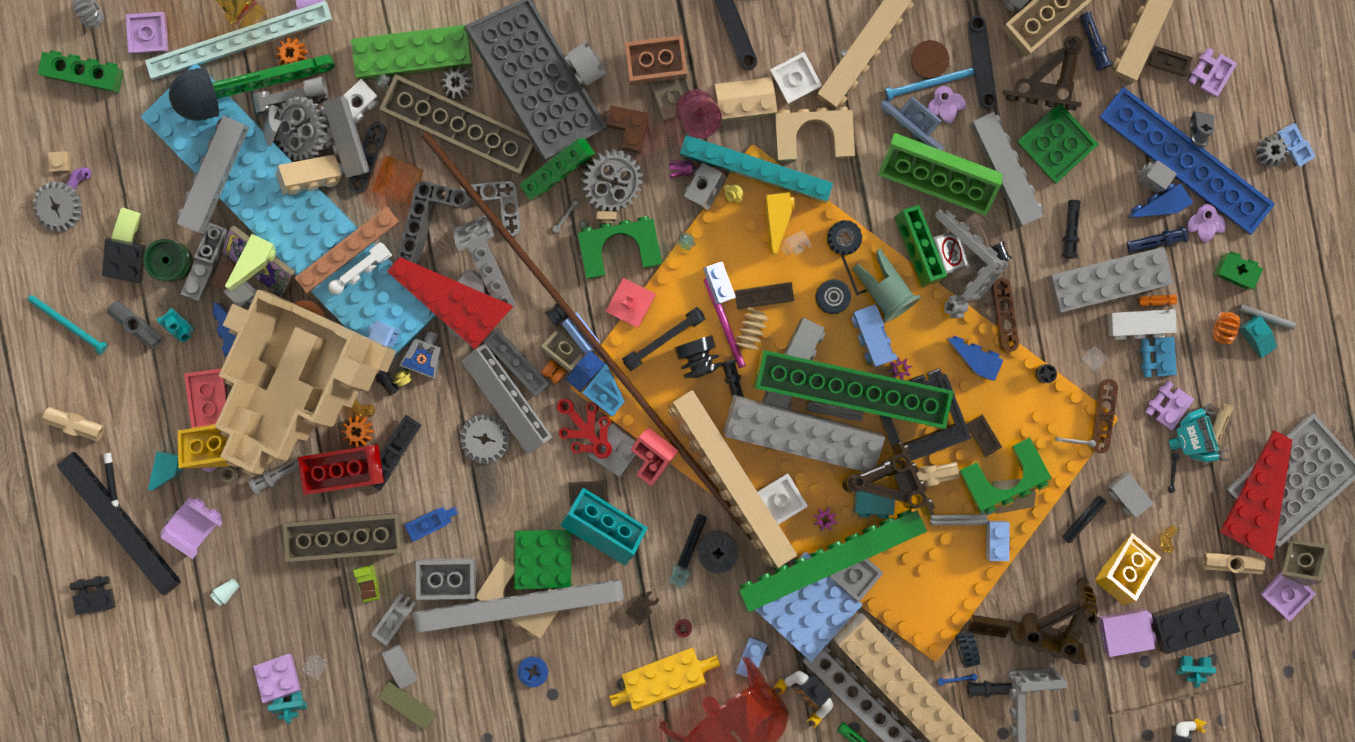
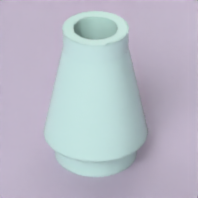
M232 578L230 581L213 589V593L210 596L221 606L223 603L226 604L240 585Z

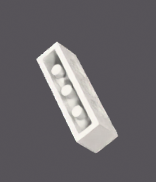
M362 79L343 95L347 96L356 124L364 118L363 114L368 110H373L378 105L377 101L380 100ZM362 99V105L359 108H355V100ZM328 118L323 121V124L329 125ZM329 134L323 135L326 143H321L323 150H329L335 144L334 137H330Z

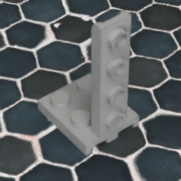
M938 210L935 217L988 264L986 268L983 267L978 271V277L974 282L971 281L965 287V293L962 295L967 301L980 300L1009 264L1004 260H1000L995 250L983 245L984 241L975 234L973 236L968 231L969 227L963 222L959 223L955 219L956 216L950 210Z
M483 215L452 228L458 252L468 248L490 296L516 306L514 298L486 241L494 237L492 224L489 219Z
M1054 667L1009 671V679L1012 681V689L1009 691L1010 699L1012 700V707H1010V716L1012 718L1010 734L1012 742H1026V692L1039 693L1041 690L1058 691L1061 688H1066V680Z

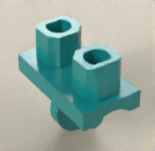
M170 308L164 316L156 319L163 328L182 343L192 337L191 332L195 330L173 308Z
M1182 656L1180 657L1179 667L1176 668V675H1192L1186 677V682H1192L1194 688H1199L1201 683L1207 682V678L1201 676L1216 674V667H1212L1210 657L1198 658V666H1193V657Z
M300 691L290 695V702L284 703L283 697L271 701V705H268V711H272L273 714L282 713L278 714V719H285L286 724H291L292 718L298 717V711L295 710L307 709V703L303 701L302 692Z

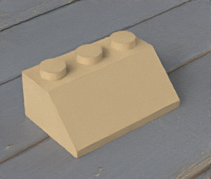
M772 77L715 84L719 123L769 117L777 114Z

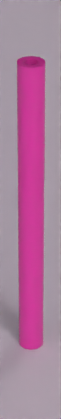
M706 278L703 281L734 358L737 360L738 368L745 367L746 364L738 345L735 344L737 342L721 303L716 304Z

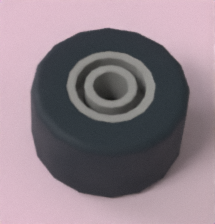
M837 279L828 280L818 287L815 294L816 303L823 312L838 314L849 306L851 292L844 282Z

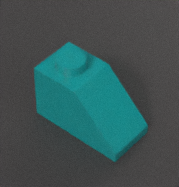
M1261 316L1252 317L1239 327L1240 332L1260 359L1277 348L1273 332Z
M164 451L156 452L148 490L159 489L184 471V469L178 468L177 454Z

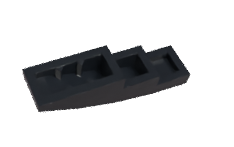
M407 415L404 416L380 454L384 483L371 486L379 491L383 489L422 425Z

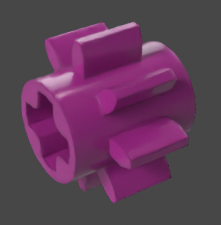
M897 357L898 359H896L895 363L889 362L892 367L887 372L894 374L892 378L899 376V379L903 380L904 375L910 376L908 369L912 368V366H907V359L900 362V358ZM902 364V369L904 371L897 373L896 365L899 366Z
M828 507L826 511L818 508L820 513L818 515L813 514L817 518V521L813 524H820L821 531H823L824 527L831 530L830 525L832 523L837 524L832 518L836 516V513L829 514L830 508ZM825 514H827V517L830 520L829 522L825 521V523L822 524L823 521L820 519V517H824Z

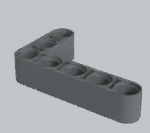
M425 181L419 182L414 189L396 261L401 257L417 265L420 264L435 203L466 210L471 207L473 203L472 198L466 192L459 189ZM428 187L429 192L424 196V190ZM446 191V197L442 200L441 195ZM464 196V201L459 204V198ZM424 206V211L419 214L420 207ZM419 224V230L415 233L414 228ZM414 243V249L410 251L409 247Z

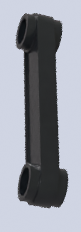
M714 0L741 68L745 71H752L757 65V58L734 0ZM745 58H751L754 61V64L752 66H746L743 63V60Z
M976 15L969 20L967 27L978 103L982 109L989 110L995 106L997 97L986 22L983 17ZM978 21L981 24V28H974L972 22ZM984 96H988L991 98V105H986L984 103Z
M697 306L685 315L686 319L641 351L638 353L633 351L625 356L622 360L626 368L630 372L643 364L641 360L690 325L694 328L706 320L702 310Z

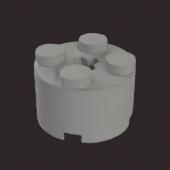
M588 41L569 51L565 57L568 65L576 69L575 76L583 86H589L607 74L598 56L589 47Z

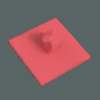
M623 278L605 312L639 328L656 294Z

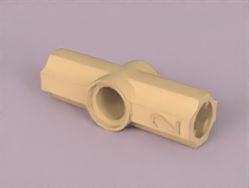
M48 407L42 417V423L60 428L62 432L70 435H80L94 441H99L104 433L103 425L86 420L81 415L71 412L66 413L52 407Z
M956 462L919 467V472L917 473L919 480H923L926 487L937 485L939 482L959 479V470Z
M1204 552L1202 557L1203 569L1253 574H1263L1265 570L1263 557ZM1236 559V566L1231 568V561Z

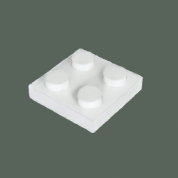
M805 52L770 69L787 104L822 87Z
M788 473L757 491L777 524L808 507Z

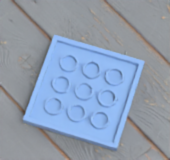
M807 552L800 557L805 556L806 560L811 558ZM828 576L757 608L755 611L812 662L863 604L853 599Z

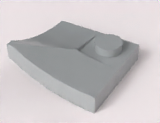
M611 424L608 428L607 441L612 445V454L606 459H600L592 452H589L587 456L609 469L618 477H621L636 457V454L630 450L636 441L616 425ZM602 446L601 452L604 453L606 451V447Z

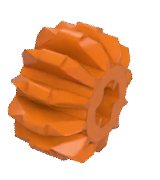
M287 38V43L280 41L281 48L276 47V50L280 53L276 54L275 58L280 59L278 61L280 66L307 59L304 57V55L308 54V51L304 49L306 45L304 43L299 44L297 38L293 42L291 38ZM290 51H293L294 57L292 58L289 54Z
M1221 312L1213 328V340L1221 344H1232L1238 334L1239 316L1231 312Z
M356 415L355 420L349 417V423H343L347 430H341L342 434L347 433L343 440L350 439L348 445L352 446L355 443L356 448L360 447L361 443L363 446H367L366 439L369 441L373 439L369 433L375 432V430H369L368 428L373 423L365 424L367 417H363L361 420L360 415ZM355 427L361 428V435L354 434V431H356Z

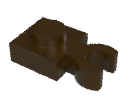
M648 591L645 594L644 601L638 598L625 612L639 626L653 612L649 607L659 602L658 597L654 601L649 600L648 597L652 591Z

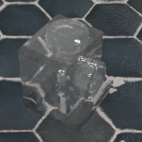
M803 229L782 240L783 245L780 246L785 256L792 253L796 256L805 251L803 247L806 246L807 249L812 247Z

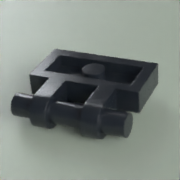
M95 576L94 579L89 580L78 579L77 582L70 583L71 590H79V595L72 596L75 615L116 607L113 589L105 590L104 584L110 583L109 576ZM88 587H96V592L88 593Z

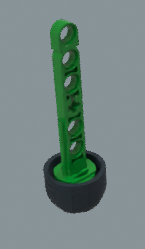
M331 55L314 57V59H306L216 82L211 81L208 71L203 66L178 75L170 85L169 100L174 111L181 117L193 121L207 120L219 117L217 101L219 98L309 77L314 74L325 73L332 70L335 64Z

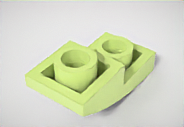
M121 208L112 238L133 243L134 233L138 231L141 213Z

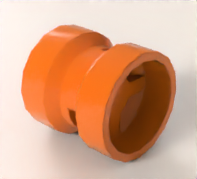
M551 359L541 374L551 378V381L557 385L567 370L557 365L554 359Z

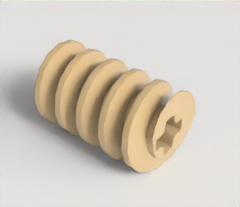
M748 307L747 309L751 314H745V317L749 321L742 322L746 328L739 329L743 336H737L736 338L740 343L735 344L750 350H758L754 343L761 342L757 335L763 336L764 333L759 329L766 328L762 321H769V318L765 316V313Z

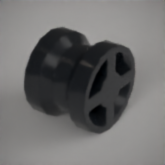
M557 303L554 304L551 310L545 312L556 327L560 325L562 320L568 318Z
M1043 364L1036 368L1035 377L1041 383H1051L1056 379L1057 371L1054 366Z

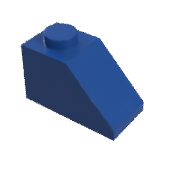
M589 351L566 380L581 392L606 363L592 351Z

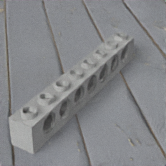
M827 646L822 649L812 662L804 655L801 657L802 661L884 742H904L906 740L923 742L919 737L915 739L911 735L913 731L906 724L902 726L898 722L900 718L892 710L888 712L884 708L886 704L879 697L875 699L871 695L872 691L866 684L861 686L857 682L858 677L851 670L847 672L843 668L845 664L838 657L834 659L829 654L831 650ZM823 659L830 661L829 666L826 668L820 667V662ZM836 673L843 674V679L841 681H835L833 679ZM851 686L857 687V691L853 695L847 693L848 688ZM863 700H870L871 703L869 707L862 708L861 702ZM876 714H884L883 720L875 721ZM891 727L898 728L897 733L894 735L888 734V730Z

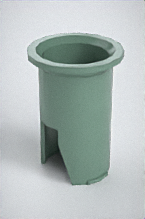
M879 249L876 251V257L886 279L878 283L859 264H856L852 271L855 272L884 313L883 322L887 323L910 309L921 297L920 295L912 294L883 253V250Z

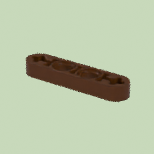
M999 278L991 286L999 346L1005 353H1010L1019 346L1011 285L1007 279ZM1000 283L1001 286H1005V289L1002 290V294L1001 290L997 289V286ZM1000 295H1002V296L1006 295V296H1007V297H1001V298L998 299V296H1000ZM1000 301H1005L1008 304L1007 311H1002L999 308ZM1003 320H1008L1011 323L1009 330H1005L1002 327ZM1012 332V335H1010V336H1008V335L1003 336V334H1008V333ZM1008 337L1009 341L1013 342V346H1011L1010 348L1008 345H1005V342L1008 341Z
M1112 379L1102 380L1098 387L1091 440L1100 442L1101 436H1097V433L1107 435L1102 437V443H1105L1104 447H1101L1100 450L1098 446L1091 448L1094 452L1100 454L1109 450L1118 393V385ZM1108 382L1110 383V386H1113V389L1109 390L1108 396H1112V400L1109 398H1102V395H1107V390L1104 389V385H1108ZM1104 401L1110 403L1111 408L1108 412L1101 410V404ZM1102 420H1105L1108 424L1105 431H1100L1098 428V423Z

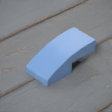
M1291 123L1276 133L1279 139L1285 138L1284 145L1289 144V147L1285 148V150L1290 152L1289 156L1298 167L1316 157L1309 142L1303 139L1295 123Z

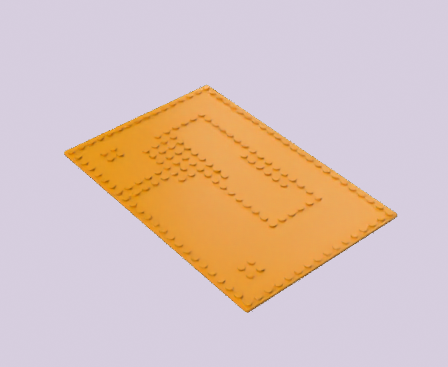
M751 145L745 152L747 155L782 166L755 145ZM730 173L709 211L703 209L644 287L655 293L656 296L639 328L620 319L601 346L708 477L711 473L707 467L703 468L699 462V454L697 451H692L688 444L690 440L686 435H682L678 429V421L676 419L673 420L667 411L669 409L667 405L691 390L694 391L756 491H759L786 473L789 474L808 506L778 524L797 554L795 558L799 559L805 552L810 555L822 548L823 551H827L828 545L837 541L844 543L846 542L844 538L858 533L860 536L863 534L862 530L876 525L878 528L880 527L879 522L888 518H877V514H870V517H858V513L854 512L855 492L848 493L842 487V481L845 477L859 474L863 471L725 437L723 429L731 405L732 395L729 384H726L724 380L726 377L723 367H719L713 373L698 378L685 379L683 374L691 372V369L688 367L681 370V366L688 363L687 359L678 360L674 347L712 335L716 347L710 350L709 354H719L718 358L712 359V363H722L735 359L703 281L706 279L703 268L723 262L734 294L735 290L792 282L794 301L751 307L765 313L769 321H762L766 328L759 329L764 334L763 336L757 335V338L761 340L760 343H754L758 350H750L738 345L746 364L745 367L739 369L736 363L738 374L741 375V380L739 381L744 398L762 402L766 391L753 388L761 349L784 354L801 318L824 327L823 332H825L822 342H818L815 347L817 352L813 361L892 377L894 374L887 372L892 367L889 362L876 367H871L870 364L866 363L864 345L860 346L857 335H860L858 328H854L851 317H853L852 312L875 304L882 321L884 320V313L868 291L856 296L841 255L834 253L827 243L828 231L832 225L842 220L856 223L861 229L862 243L854 253L844 255L857 291L859 292L866 288L855 272L852 271L856 264H859L870 273L878 283L886 279L876 257V251L882 249L912 294L920 295L921 297L915 305L890 322L884 323L885 332L891 341L890 346L893 354L896 353L897 357L900 358V362L907 359V366H912V368L908 369L910 376L904 375L903 380L909 381V379L924 374L926 381H928L927 372L940 368L942 375L947 374L965 423L983 414L1002 446L1001 449L984 457L970 433L971 439L911 461L915 462L918 469L928 465L937 466L952 462L957 463L959 479L939 482L937 485L926 487L927 491H925L927 498H931L935 506L933 515L980 514L960 477V470L978 462L985 478L991 485L992 481L1022 479V470L1012 452V446L1028 438H1031L1052 477L1049 487L1041 491L1035 490L1034 507L996 514L995 511L987 515V520H1006L1009 522V561H989L986 559V525L932 526L930 525L931 515L923 516L920 508L911 509V511L918 510L927 532L868 558L883 574L861 599L860 602L863 604L861 607L931 660L938 661L954 640L955 635L960 632L1094 453L1089 445L1055 441V437L1090 441L1096 400L1058 372L1053 382H1039L1035 377V370L1038 366L1046 363L1020 343L1013 352L1005 353L999 346L997 326L969 305L968 311L964 313L963 318L951 319L950 314L945 313L944 303L949 300V296H955L940 283L922 288L912 262L829 200L825 204L790 192V197H794L795 208L792 210L779 250L775 256H771L764 199L766 195L788 193L789 191ZM726 184L729 186L737 184L742 188L743 196L740 203L727 200L726 191L724 190ZM848 230L839 231L837 234L838 243L841 242L842 246L851 244L853 240L851 232ZM837 279L844 282L851 292L849 306L838 314L825 313L816 303L815 294L818 287L828 280ZM736 298L722 302L721 305L737 343H740L736 337L743 336L739 329L746 328L742 322L749 321L745 314H751V312L747 308L737 310ZM697 306L702 310L706 320L694 328L690 325L641 360L643 364L630 372L626 368L622 360L625 356L633 351L636 353L641 351L686 319L685 315ZM954 335L964 339L963 343L967 345L974 343L981 346V350L986 353L990 350L1000 354L999 358L1003 359L995 381H990L973 374L946 339L948 337L953 338ZM1008 337V341L1005 342V345H1008L1010 348L1011 346H1013V342H1010ZM596 352L595 354L604 362V360ZM902 364L899 366L896 365L897 373L904 371L902 369ZM610 369L625 402L613 417L600 406L599 411L637 439L649 427L671 444ZM590 382L583 388L581 392H579L574 386L571 385L572 391H574L588 403L593 402L591 399H589L587 396L583 394V391L587 388ZM792 396L790 400L792 402L791 410L880 432L885 439L877 465L894 456L879 415L863 412L862 421L810 412L806 410L808 401L812 400ZM1101 405V410H1102L1103 412H1108V411H1109L1108 409H1106L1104 406ZM950 411L946 427L954 424ZM1114 415L1113 426L1118 421V417L1116 415ZM891 418L900 442L902 441L903 443L942 429ZM1105 420L1098 423L1100 431L1107 429L1108 424ZM1097 433V436L1101 437L1100 442H1096V446L1101 444L1102 437H1106L1107 434ZM678 452L670 464L713 495ZM895 461V466L899 469L900 466H898L897 461ZM887 476L873 482V484L899 490L893 476ZM716 484L715 486L719 489V491H721L718 484ZM912 496L911 501L914 505L916 503L915 496ZM895 500L894 515H889V518L898 519L897 514L909 509L904 507L902 502ZM828 507L830 508L829 514L836 513V516L832 518L837 524L832 523L830 525L831 530L824 527L823 531H821L820 524H813L817 521L813 514L818 515L820 513L818 508L826 511ZM825 514L824 517H820V519L823 521L822 524H824L825 521L829 522L830 520L827 517V514Z

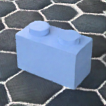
M987 520V560L1009 561L1008 521Z

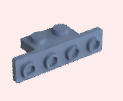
M913 96L901 110L896 108L887 99H884L880 104L882 111L888 116L892 115L896 118L897 123L901 127L908 128L914 138L919 141L922 140L931 147L943 150L944 146L930 136L942 120Z

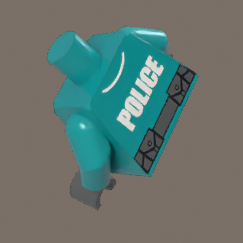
M1208 403L1203 409L1200 408L1187 414L1181 421L1180 428L1177 429L1178 437L1169 440L1172 451L1182 448L1184 455H1189L1191 459L1204 463L1218 460L1228 461L1230 459L1223 458V452H1228V450L1219 449L1209 416L1216 412H1209L1207 410V407L1213 404Z

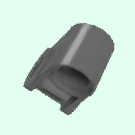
M1197 111L1192 113L1189 126L1191 128V142L1195 146L1202 148L1207 146L1209 136L1215 130L1214 115Z

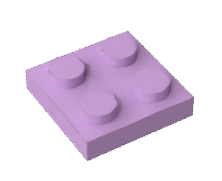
M165 12L126 14L128 53L169 52L167 16Z
M1281 571L1260 595L1290 622L1316 593L1309 586H1304L1282 576Z
M289 653L253 666L262 703L266 704L301 691L292 654Z

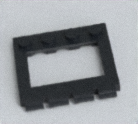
M940 368L927 372L928 381H926L924 374L909 379L910 382L952 390L947 374L942 375ZM954 393L950 407V414L954 424L946 427V429L942 428L903 443L907 444L911 454L908 456L911 461L971 439ZM879 415L893 453L896 455L892 445L900 442L893 421L891 417Z

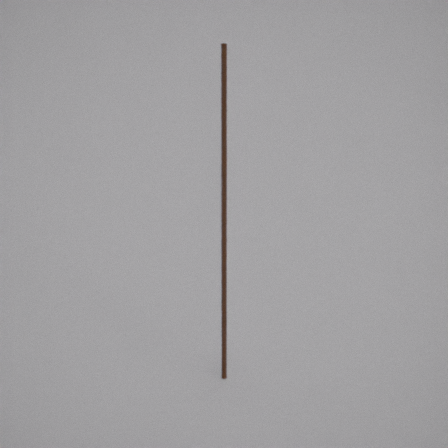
M424 133L421 137L742 530L740 526L742 522L738 516L735 517L730 511L731 505L728 500L725 501L721 497L719 489L429 133ZM745 533V535L749 538V540H752V538H751V536L749 535V533H747V534Z

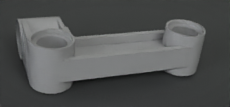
M323 77L305 80V85L302 88L275 94H269L268 91L254 93L252 97L256 114H267L271 105L281 106L282 103H287V99H293V97H307V100L312 99L313 102L326 101L329 99L326 81Z

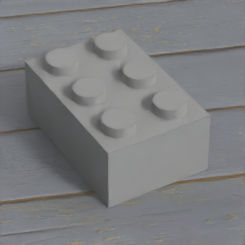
M425 558L416 561V600L476 598V558Z

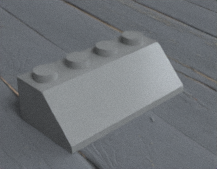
M347 96L323 102V107H321V110H323L322 115L328 118L329 121L327 130L329 136L334 137L335 140L333 149L335 155H339L342 162L338 164L341 174H345L347 178L369 172L370 170Z

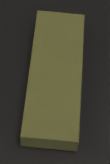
M391 680L379 695L381 700L423 730H426L437 714L405 690L400 689Z

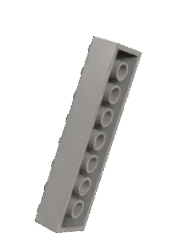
M733 395L723 429L725 437L863 472L877 466L885 439L880 432Z

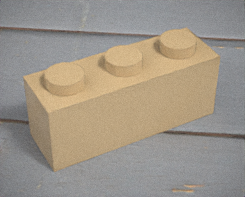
M335 154L278 165L275 173L282 194L289 193L290 195L297 194L303 190L313 191L323 186L333 187L339 183L342 176Z

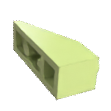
M252 234L225 287L232 292L266 267L269 261L272 262L277 252L275 251L274 244Z

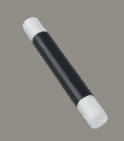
M105 453L103 457L109 496L112 497L111 503L116 507L118 506V497L111 453Z

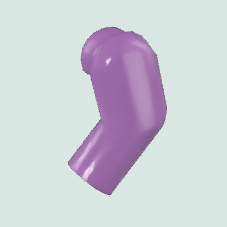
M86 167L74 170L67 184L76 190L80 181L91 177V170Z

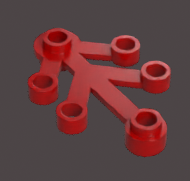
M559 400L557 410L561 414H568L581 430L561 428L559 430V437L561 439H589L593 445H583L581 442H574L571 445L572 452L576 454L592 452L600 459L608 458L612 454V445L607 441L608 427L611 425V419L607 416L599 418L600 437L598 438L595 435V417L599 410V406L596 403L589 402L586 405L588 412L586 424L573 409L574 405L571 400ZM565 403L569 404L568 410L564 409ZM592 404L595 406L594 411L590 410ZM604 418L607 419V425L605 426L602 424ZM564 430L568 432L566 437L563 436ZM576 444H578V445L580 446V450H579V451H576V450H575V445H576ZM602 446L606 447V451L604 453L601 452Z

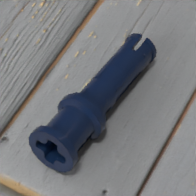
M1087 12L1080 15L1079 17L1092 49L1090 50V55L1094 57L1097 66L1095 68L1096 71L1112 66L1113 63L1109 61L1106 52L1107 47L1101 42L1092 13Z
M1184 226L1171 231L1167 229L1162 234L1127 241V249L1129 253L1161 245L1169 247L1178 242L1186 243L1188 242L1187 231Z

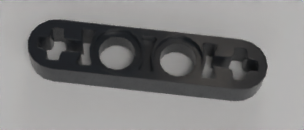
M373 122L369 126L362 145L366 160L370 164V171L361 174L367 176L366 179L363 177L361 179L363 187H359L356 190L354 183L359 182L360 177L357 175L351 176L349 187L357 194H362L367 190L384 144L387 128L381 122ZM378 126L383 131L382 134L378 133L376 137L377 140H380L379 143L369 140L370 137L375 138L376 133L373 129H377ZM369 144L376 145L377 149L374 154L367 153L366 148Z

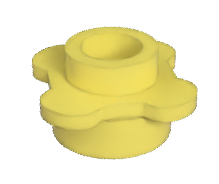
M726 184L724 186L725 195L729 202L736 201L740 203L742 201L743 191L739 185L733 184L729 186Z
M399 371L395 374L393 383H397L399 387L409 383L412 380L410 376L411 371Z

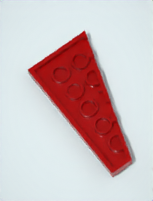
M401 257L387 271L474 349L479 346L513 308L512 305Z
M1274 430L1219 532L1273 560L1292 446V439Z

